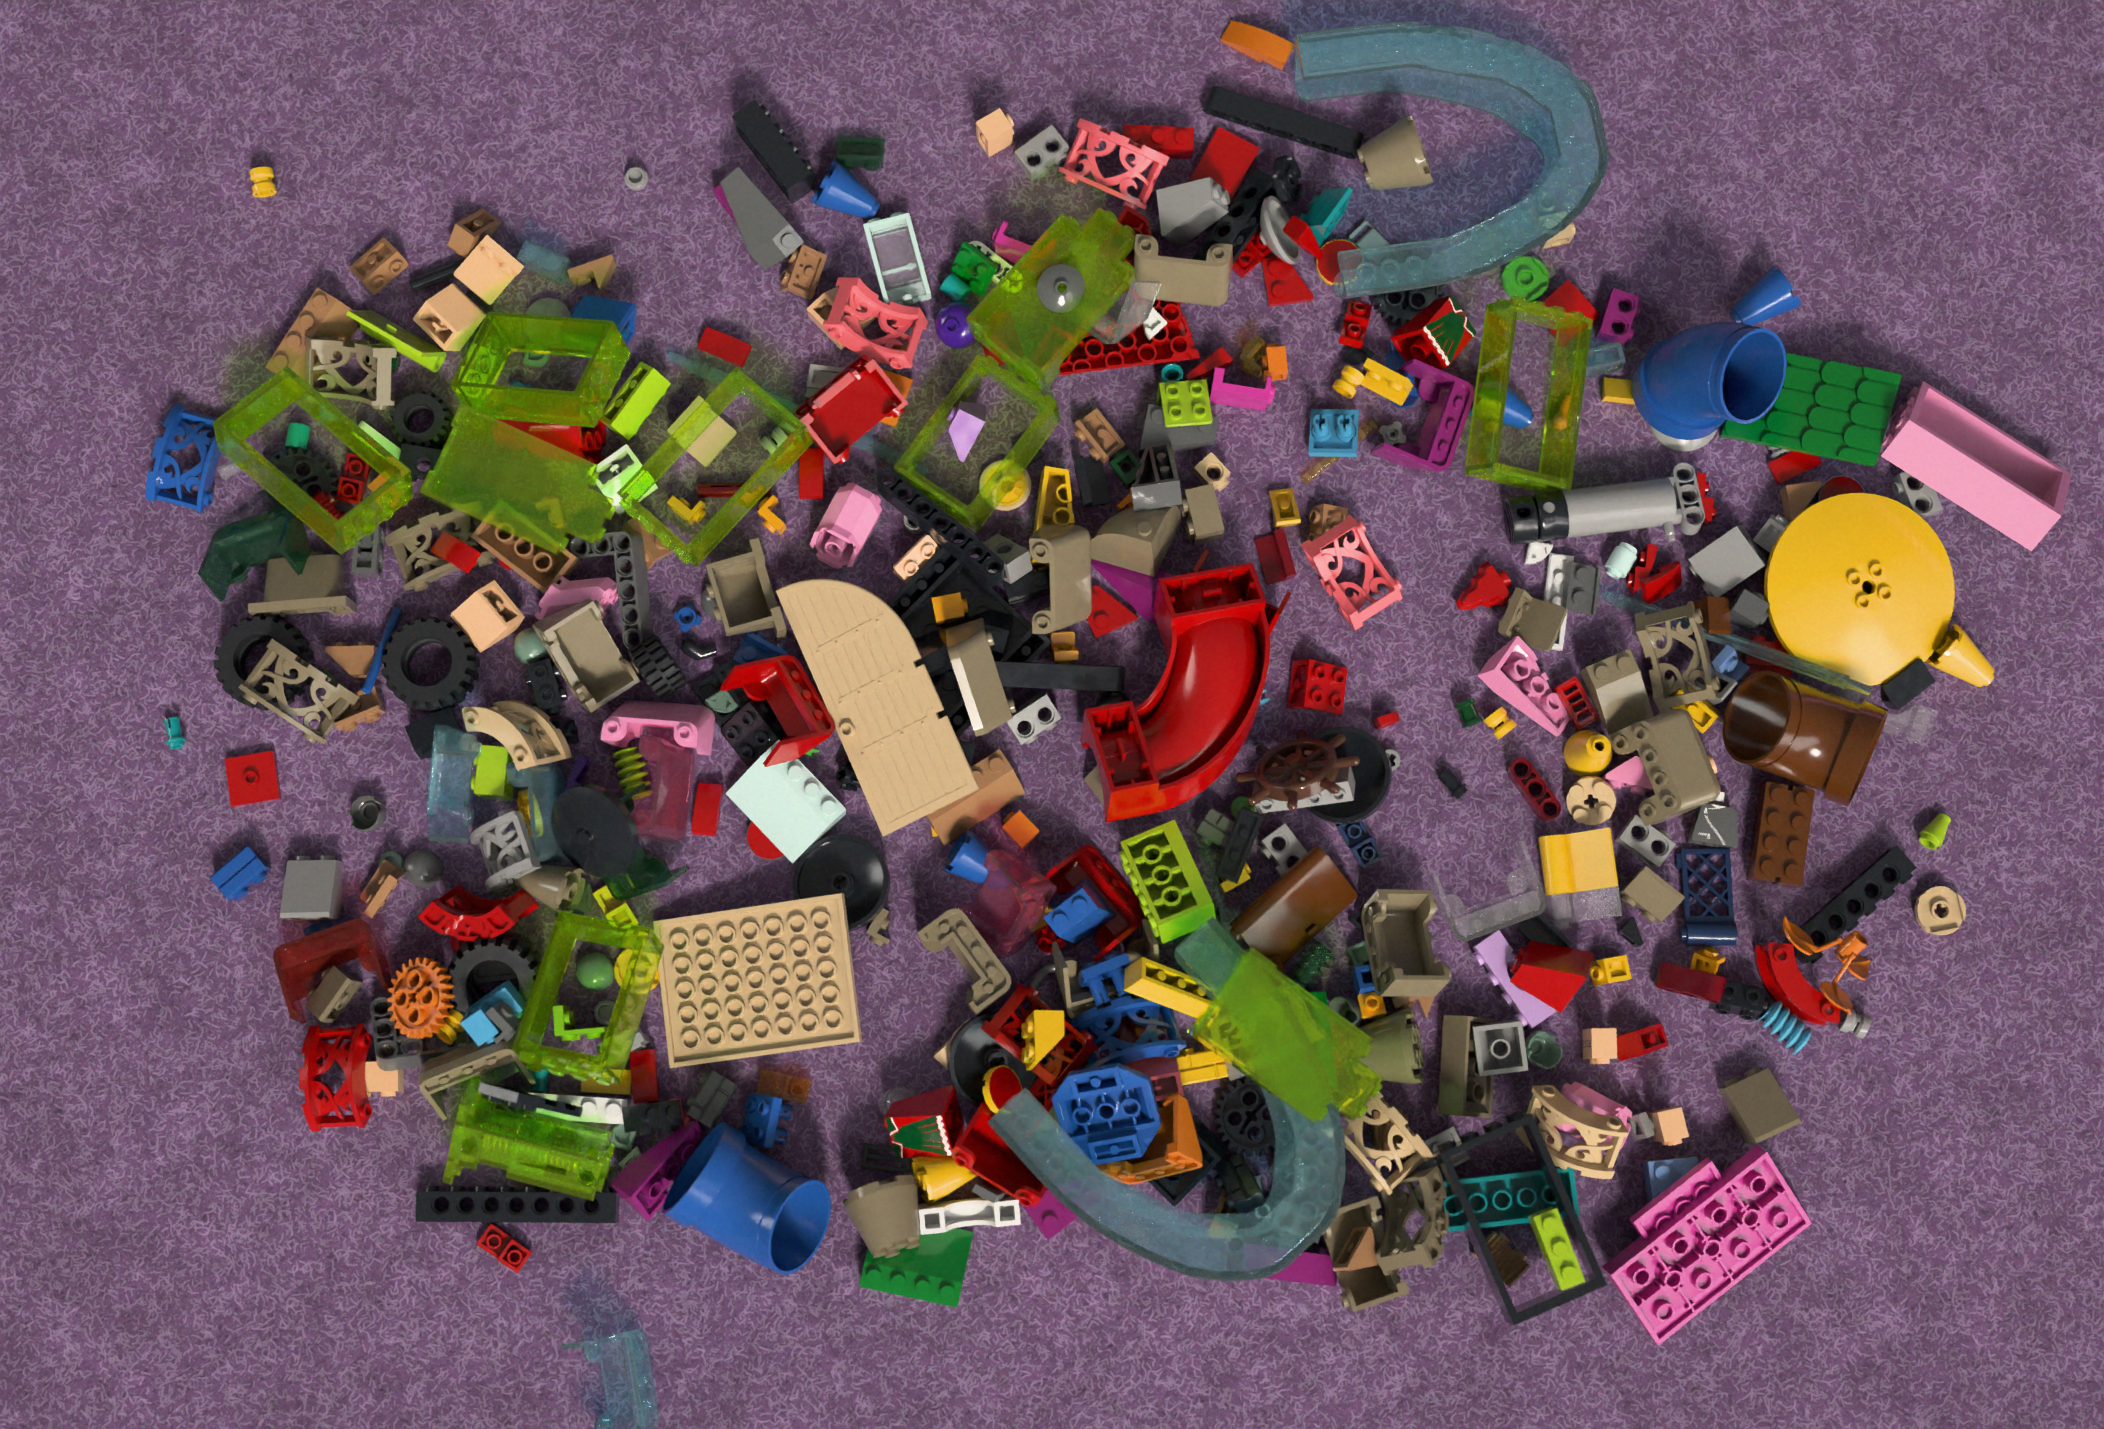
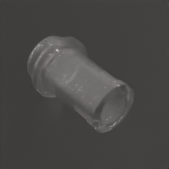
M236 455L235 459L217 466V470L221 478L226 480L242 471L244 473L247 472V469L251 466L245 455Z

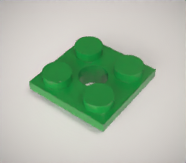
M964 241L949 271L969 285L974 293L984 296L998 266H996L997 263L972 243L969 244Z

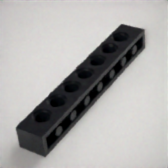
M424 1186V1191H416L415 1222L618 1223L620 1196L617 1192H613V1187H598V1192H588L589 1187H573V1192H564V1187H549L548 1192H539V1187H524V1191H514L513 1186H499V1191H489V1186H474V1191H464V1186H449V1191H439V1186ZM441 1197H445L449 1201V1207L445 1211L441 1210L438 1206ZM466 1197H470L474 1201V1207L471 1211H467L463 1207V1201ZM491 1197H495L499 1202V1207L496 1211H492L488 1207V1201ZM516 1197L521 1198L524 1202V1207L521 1211H516L513 1208V1201ZM542 1197L546 1198L549 1202V1207L545 1212L539 1210L537 1205L538 1200ZM567 1197L572 1199L574 1207L570 1212L565 1211L562 1207V1202ZM590 1198H595L599 1203V1207L595 1212L590 1211L587 1207V1202Z

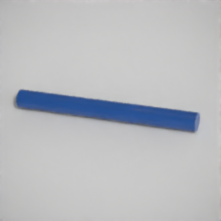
M394 607L361 689L364 693L370 694L382 666L381 657L386 655L387 652L384 646L386 642L391 643V634L396 630L403 612L401 608Z

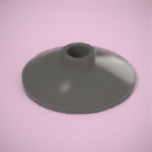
M1053 265L1046 269L1038 280V297L1041 303L1053 312L1066 313L1072 311L1079 306L1084 298V279L1075 268L1069 265ZM1059 284L1066 286L1064 293L1058 291L1057 287Z

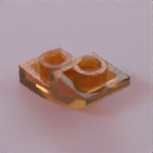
M761 1069L755 1093L806 1104L811 1080Z

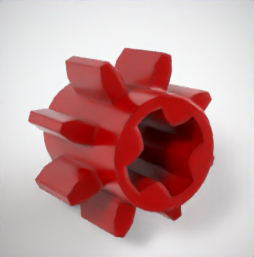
M1048 923L1043 928L1040 927L1035 934L1038 937L1036 944L1045 953H1053L1052 942L1057 941L1060 950L1066 944V941L1058 937Z

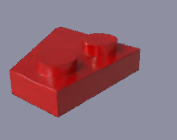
M1279 257L1261 260L1268 307L1314 300L1312 292L1291 264L1284 262Z
M1098 585L1092 587V612L1086 620L1095 639L1138 620L1133 612Z

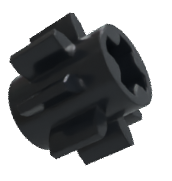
M846 761V765L843 764L838 768L836 779L841 783V789L856 792L857 788H861L851 763Z

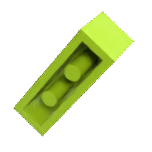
M640 362L598 419L617 435L629 441L637 433L638 428L646 417L651 414L652 409L660 398L665 395L671 383L653 367Z
M1550 1207L1529 1215L1528 1218L1556 1289L1562 1291L1586 1282L1558 1209Z

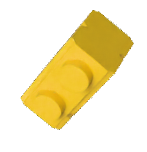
M1217 1043L1203 1046L1204 1051L1194 1052V1048L1179 1051L1180 1056H1176L1182 1086L1228 1077V1068Z

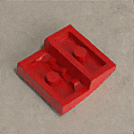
M1568 279L1533 312L1550 329L1549 333L1565 349L1600 318V315L1591 303Z

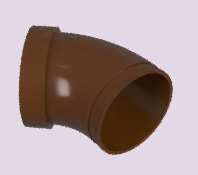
M1760 671L1746 678L1731 696L1723 719V740L1728 753L1737 762L1824 793L1825 799L1848 807L1875 750L1889 709L1868 701L1859 704L1775 672Z

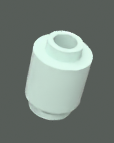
M1621 542L1619 546L1614 548L1604 566L1607 569L1606 573L1614 579L1626 578L1637 559V549Z

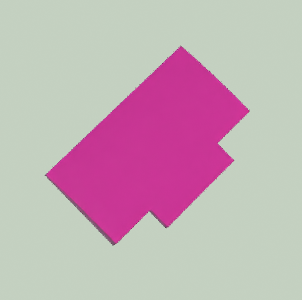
M1756 1145L1722 1173H1719L1713 1162L1706 1157L1636 1212L1629 1220L1640 1237L1602 1266V1268L1650 1337L1659 1345L1810 1226L1812 1222L1769 1154Z

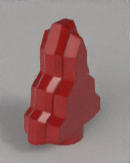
M1487 561L1477 569L1478 574L1471 578L1470 587L1462 591L1455 602L1459 610H1473L1480 605L1487 608L1494 605L1503 607L1508 604L1510 597L1508 588L1512 586L1511 580L1503 569L1497 572Z

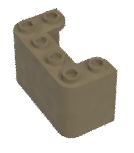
M1377 889L1362 908L1363 932L1377 996L1435 997L1450 981V967L1444 961L1437 962V958L1433 954L1432 934L1429 932L1427 925L1428 921L1437 911V902L1433 897L1432 890Z

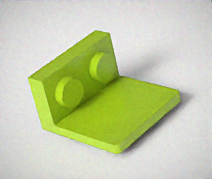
M1206 379L1159 383L1157 404L1162 405L1165 427L1212 423L1213 418Z
M553 1006L555 1036L562 1037V1041L581 1040L580 1035H586L587 1039L605 1038V1033H611L610 1027L572 1030V1026L575 1025V1012L570 1010V1006Z

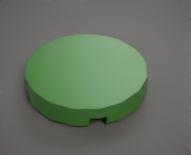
M1518 256L1512 259L1505 266L1501 276L1502 287L1505 293L1513 300L1521 303L1533 302L1539 299L1547 290L1549 283L1547 268L1539 259L1532 256Z

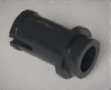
M1450 768L1438 777L1452 793L1451 797L1454 796L1456 799H1459L1468 791L1465 787L1466 784H1462Z

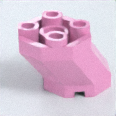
M853 482L839 487L810 542L812 549L815 547L818 551L816 556L820 561L835 569L842 568L843 565H848L847 567L854 565L882 512L881 500L878 495Z
M561 576L559 578L561 583L557 584L554 582L542 597L538 605L542 610L540 613L536 611L534 616L541 620L590 598L593 601L597 600L604 610L601 614L603 621L607 614L605 610L609 604L613 605L618 600L617 583L609 577L569 581Z
M1577 1082L1572 1084L1566 1083L1562 1087L1561 1094L1575 1105L1597 1114L1617 1116L1630 1132L1631 1124L1627 1123V1117L1632 1118V1112L1626 1106ZM1573 1124L1555 1126L1560 1132L1585 1142L1583 1136ZM1609 1135L1605 1141L1599 1143H1609L1613 1136ZM1624 1137V1140H1623V1142H1622V1145H1621V1148H1620V1149H1622V1147H1623V1145H1624V1143H1625L1627 1137ZM1601 1150L1603 1154L1607 1153V1150Z

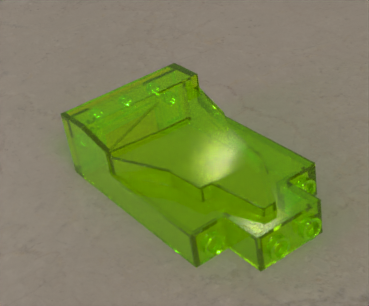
M1101 207L1092 214L1081 228L1080 223L1072 216L1068 218L1062 213L965 318L972 336L1041 394L1060 374V366L1064 359L1136 281L1135 269L1127 261H1123L1134 249L1136 233L1128 225H1121L1117 221L1118 218L1111 211H1104ZM1057 264H1065L1075 268L1082 275L1085 282V295L1082 302L1075 309L1066 313H1057L1047 309L1041 303L1037 293V284L1042 273L1049 267ZM1059 284L1057 289L1060 293H1064L1066 286Z
M460 404L451 423L453 429L434 470H429L420 489V493L424 497L450 509L453 508L555 555H558L559 551L564 552L569 542V539L566 538L567 534L592 545H595L596 541H602L606 529L603 528L606 519H612L616 506H613L614 499L589 488L590 484L595 485L600 474L596 471L598 468L596 464L469 406Z
M1254 948L1246 949L1230 970L1232 973L1206 1010L1200 1013L1187 1033L1310 1123H1315L1317 1120L1321 1121L1329 1110L1326 1108L1328 1104L1350 1120H1355L1356 1117L1360 1119L1368 1108L1366 1103L1371 1096L1374 1098L1383 1086L1380 1084L1383 1077L1359 1061L1360 1057L1364 1059L1370 1052L1372 1046L1369 1044L1373 1039L1278 971L1276 964Z

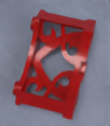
M458 884L440 898L432 901L418 918L442 935L448 934L458 937V940L475 941L479 938H494L513 927L519 919L526 917L536 910L539 904L524 889L507 898L486 899L472 894Z
M1770 942L1765 945H1754V958L1758 975L1761 977L1767 989L1766 991L1775 1002L1781 1001L1782 1008L1788 1007L1790 1014L1797 1015L1798 1019L1817 1025H1826V1022L1835 1024L1840 1022V1008L1832 1004L1823 993L1812 987L1802 976L1795 960L1793 944Z
M1018 983L1016 985L1017 989L990 1023L986 1020L981 1029L1022 1062V1049L1026 1048L1025 1038L1022 1042H1016L1014 1036L1020 1034L1016 1029L1022 1027V1023H1025L1034 1010H1038V1005L1044 1010L1052 1009L1038 998L1040 993L1030 984L1025 988L1022 984ZM1024 998H1027L1031 1002L1032 1008L1026 1011L1022 1006L1021 1013L1024 1017L1018 1018L1014 1011ZM1011 1015L1014 1021L1002 1027V1025ZM1065 1020L1064 1027L1072 1033L1065 1035L1056 1044L1055 1051L1051 1050L1048 1053L1054 1056V1061L1048 1057L1049 1060L1046 1064L1040 1061L1032 1069L1036 1075L1055 1090L1070 1071L1079 1070L1092 1052H1096L1099 1049L1092 1043L1095 1039L1084 1029L1080 1033ZM1071 1040H1077L1082 1043L1083 1047L1073 1059L1064 1056V1050L1068 1052L1076 1050L1072 1049L1069 1043ZM1064 1060L1068 1062V1066L1057 1078L1062 1066V1061Z
M357 1024L356 1027L321 1029L319 1025L310 1026L301 1051V1054H305L304 1067L299 1068V1090L304 1089L306 1103L302 1104V1108L311 1132L321 1131L323 1127L358 1126L359 1128H365L372 1115V1107L368 1100L365 1085L366 1057L372 1040L364 1024ZM344 1039H352L351 1042L342 1044ZM327 1040H335V1042L331 1044ZM334 1060L338 1062L346 1075L342 1086L336 1094H334L330 1086L321 1082V1074L325 1073L332 1066ZM341 1107L346 1111H352L353 1115H345ZM332 1111L336 1113L334 1116H328Z

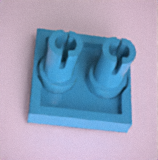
M1311 409L1309 456L1357 457L1359 410Z

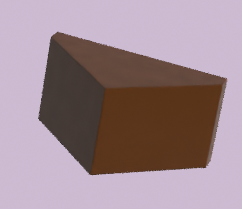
M1707 596L1694 603L1695 608H1700L1702 612L1703 623L1701 625L1707 633L1730 635L1729 598Z

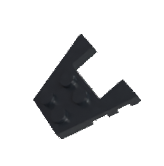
M480 1082L478 1089L479 1093L487 1095L486 1100L497 1103L502 1101L507 1106L522 1108L536 1112L537 1108L576 1117H581L583 1107L546 1099L509 1086H496Z

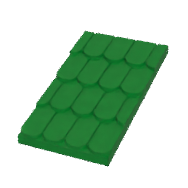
M1786 353L1787 368L1784 384L1771 409L1760 419L1747 424L1725 420L1720 437L1874 467L1878 460L1902 375L1868 367H1858Z

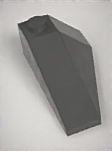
M738 166L720 181L729 207L737 222V227L745 242L747 252L762 270H766L787 258L804 243L792 226Z

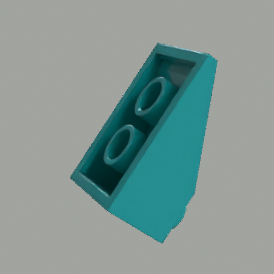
M1350 187L1325 189L1320 196L1316 194L1309 204L1311 209L1307 215L1302 213L1299 219L1309 225L1319 248L1345 214L1353 189Z

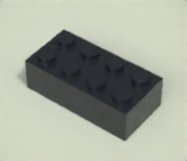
M754 100L732 116L736 132L790 203L794 204L815 189L813 169L805 159L803 161L798 156L799 151L794 143L786 141L785 133L780 125L772 123L769 118L771 115L764 105L759 106Z

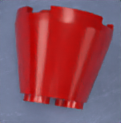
M590 392L578 393L536 409L531 415H527L525 424L529 430L530 440L528 442V449L530 453L536 454L540 458L581 465L599 464L603 460L600 453L602 446L606 445L607 436L606 425L598 419L603 411L598 410L595 405L596 396Z

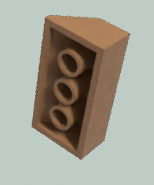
M317 287L265 367L273 375L304 393L306 365L305 336L337 337V340L342 339L345 343H349L360 326L358 321L346 315L348 310L352 309ZM314 349V366L322 365ZM337 351L336 356L339 358L341 353ZM325 369L314 371L313 386H321L324 379L318 381L317 379L321 375L327 374Z
M502 499L499 500L471 535V538L544 594L554 582L557 584L561 583L559 580L561 576L568 579L581 563L577 557Z
M1000 749L971 767L980 788L979 790L925 816L944 846L965 833L966 829L973 828L1025 794L1013 768Z

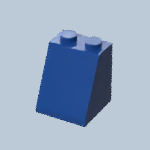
M585 295L581 302H576L569 320L565 319L561 325L562 343L608 365L614 366L636 332L637 305Z
M1085 877L1047 907L1043 918L1058 937L1079 945L1117 914L1090 880Z

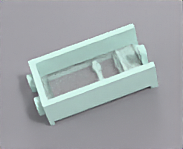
M897 212L892 214L890 218L882 220L881 218H873L866 224H863L883 302L889 305L890 301L906 306L932 299L910 214Z

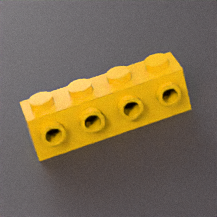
M1141 957L1124 969V991L1202 1021L1222 1010L1221 987Z

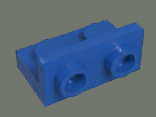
M757 632L745 633L744 641L734 655L732 662L739 665L771 657L789 655V653L782 645H773L766 641L763 635Z

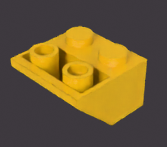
M1034 1010L1025 1023H1022L1021 1036L1025 1038L1026 1048L1022 1049V1062L1026 1063V1070H1032L1064 1037V1011Z

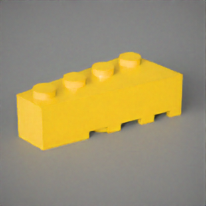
M1045 466L1041 471L1033 534L1042 525H1074L1075 520L1068 469ZM1031 556L1030 560L1033 566H1049V563L1037 562Z

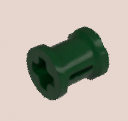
M1474 698L1454 706L1459 711L1463 721V729L1483 721L1482 717L1478 716L1474 705Z

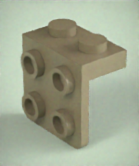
M1516 587L1514 593L1509 597L1507 610L1499 621L1498 632L1508 641L1512 640L1515 636H1519L1528 647L1549 652L1554 645L1567 610L1563 606L1535 599L1524 589Z

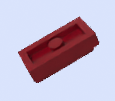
M1283 528L1274 530L1272 535L1255 539L1254 543L1267 585L1295 578L1296 570Z

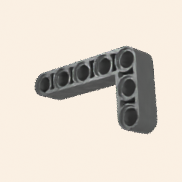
M635 531L575 537L570 543V551L577 558L614 555L622 638L626 648L631 649L638 644L636 640L637 634L640 637V642L653 634L643 538ZM627 537L630 541L629 547L626 544ZM606 540L608 541V548H607V549L605 548V541H606ZM585 543H586V545H587V550H586V552L584 551V544H585ZM630 562L632 563V570H631V571L629 570V563H630ZM632 586H634L635 589L634 595L631 592ZM635 610L637 611V618H636V619L634 618V611H635Z
M377 997L371 1002L370 1011L376 1062L383 1071L422 1067L430 1058L438 1057L463 1047L458 1046L461 1043L470 1044L475 1042L466 1030L459 1032L457 1039L452 1044L443 1042L435 1033L432 1034V1037H425V1039L397 1038L396 1029L394 1028L395 1021H390L393 1012L387 1011L392 1006V1002H388L387 997ZM380 1011H387V1012L384 1013V1014H379V1013H378V1012H380ZM383 1032H389L388 1035H380ZM435 1047H443V1048L440 1049V1050H434V1049H433V1048H435ZM411 1050H416V1051H417L416 1053H413V1054L408 1053V1052L411 1051ZM385 1054H392L390 1057H383Z

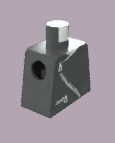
M1720 792L1717 799L1696 808L1686 843L1730 850L1738 848L1736 808L1724 806L1726 793Z

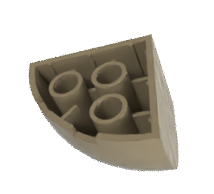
M1174 506L1134 512V507L1117 513L1101 525L1091 538V559L1155 577L1181 524L1180 509Z

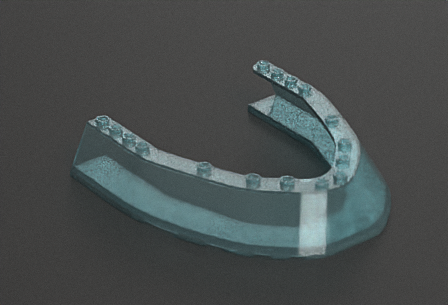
M1389 22L1296 33L1294 84L1296 94L1301 100L1310 102L1392 91L1454 103L1487 112L1506 122L1532 141L1543 157L1542 173L1523 201L1465 231L1462 230L1445 238L1338 252L1337 258L1340 273L1336 275L1333 281L1335 297L1353 298L1443 285L1476 276L1506 264L1543 244L1570 225L1588 205L1605 176L1609 162V150L1599 104L1594 92L1584 80H1580L1572 74L1571 69L1559 60H1553L1543 54L1542 50L1528 43L1523 45L1518 41L1496 37L1494 33L1473 28L1419 25V22Z
M1212 916L1177 945L1174 950V958L1236 1027L1265 1098L1273 1123L1275 1154L1271 1191L1269 1197L1260 1208L1241 1214L1194 1213L1179 1209L1130 1186L1096 1167L1026 1087L1018 1094L1012 1096L987 1123L1064 1206L1090 1227L1125 1249L1156 1264L1191 1277L1219 1281L1262 1279L1273 1276L1288 1267L1329 1228L1336 1218L1341 1205L1346 1175L1345 1135L1327 1074L1298 1017L1275 985Z

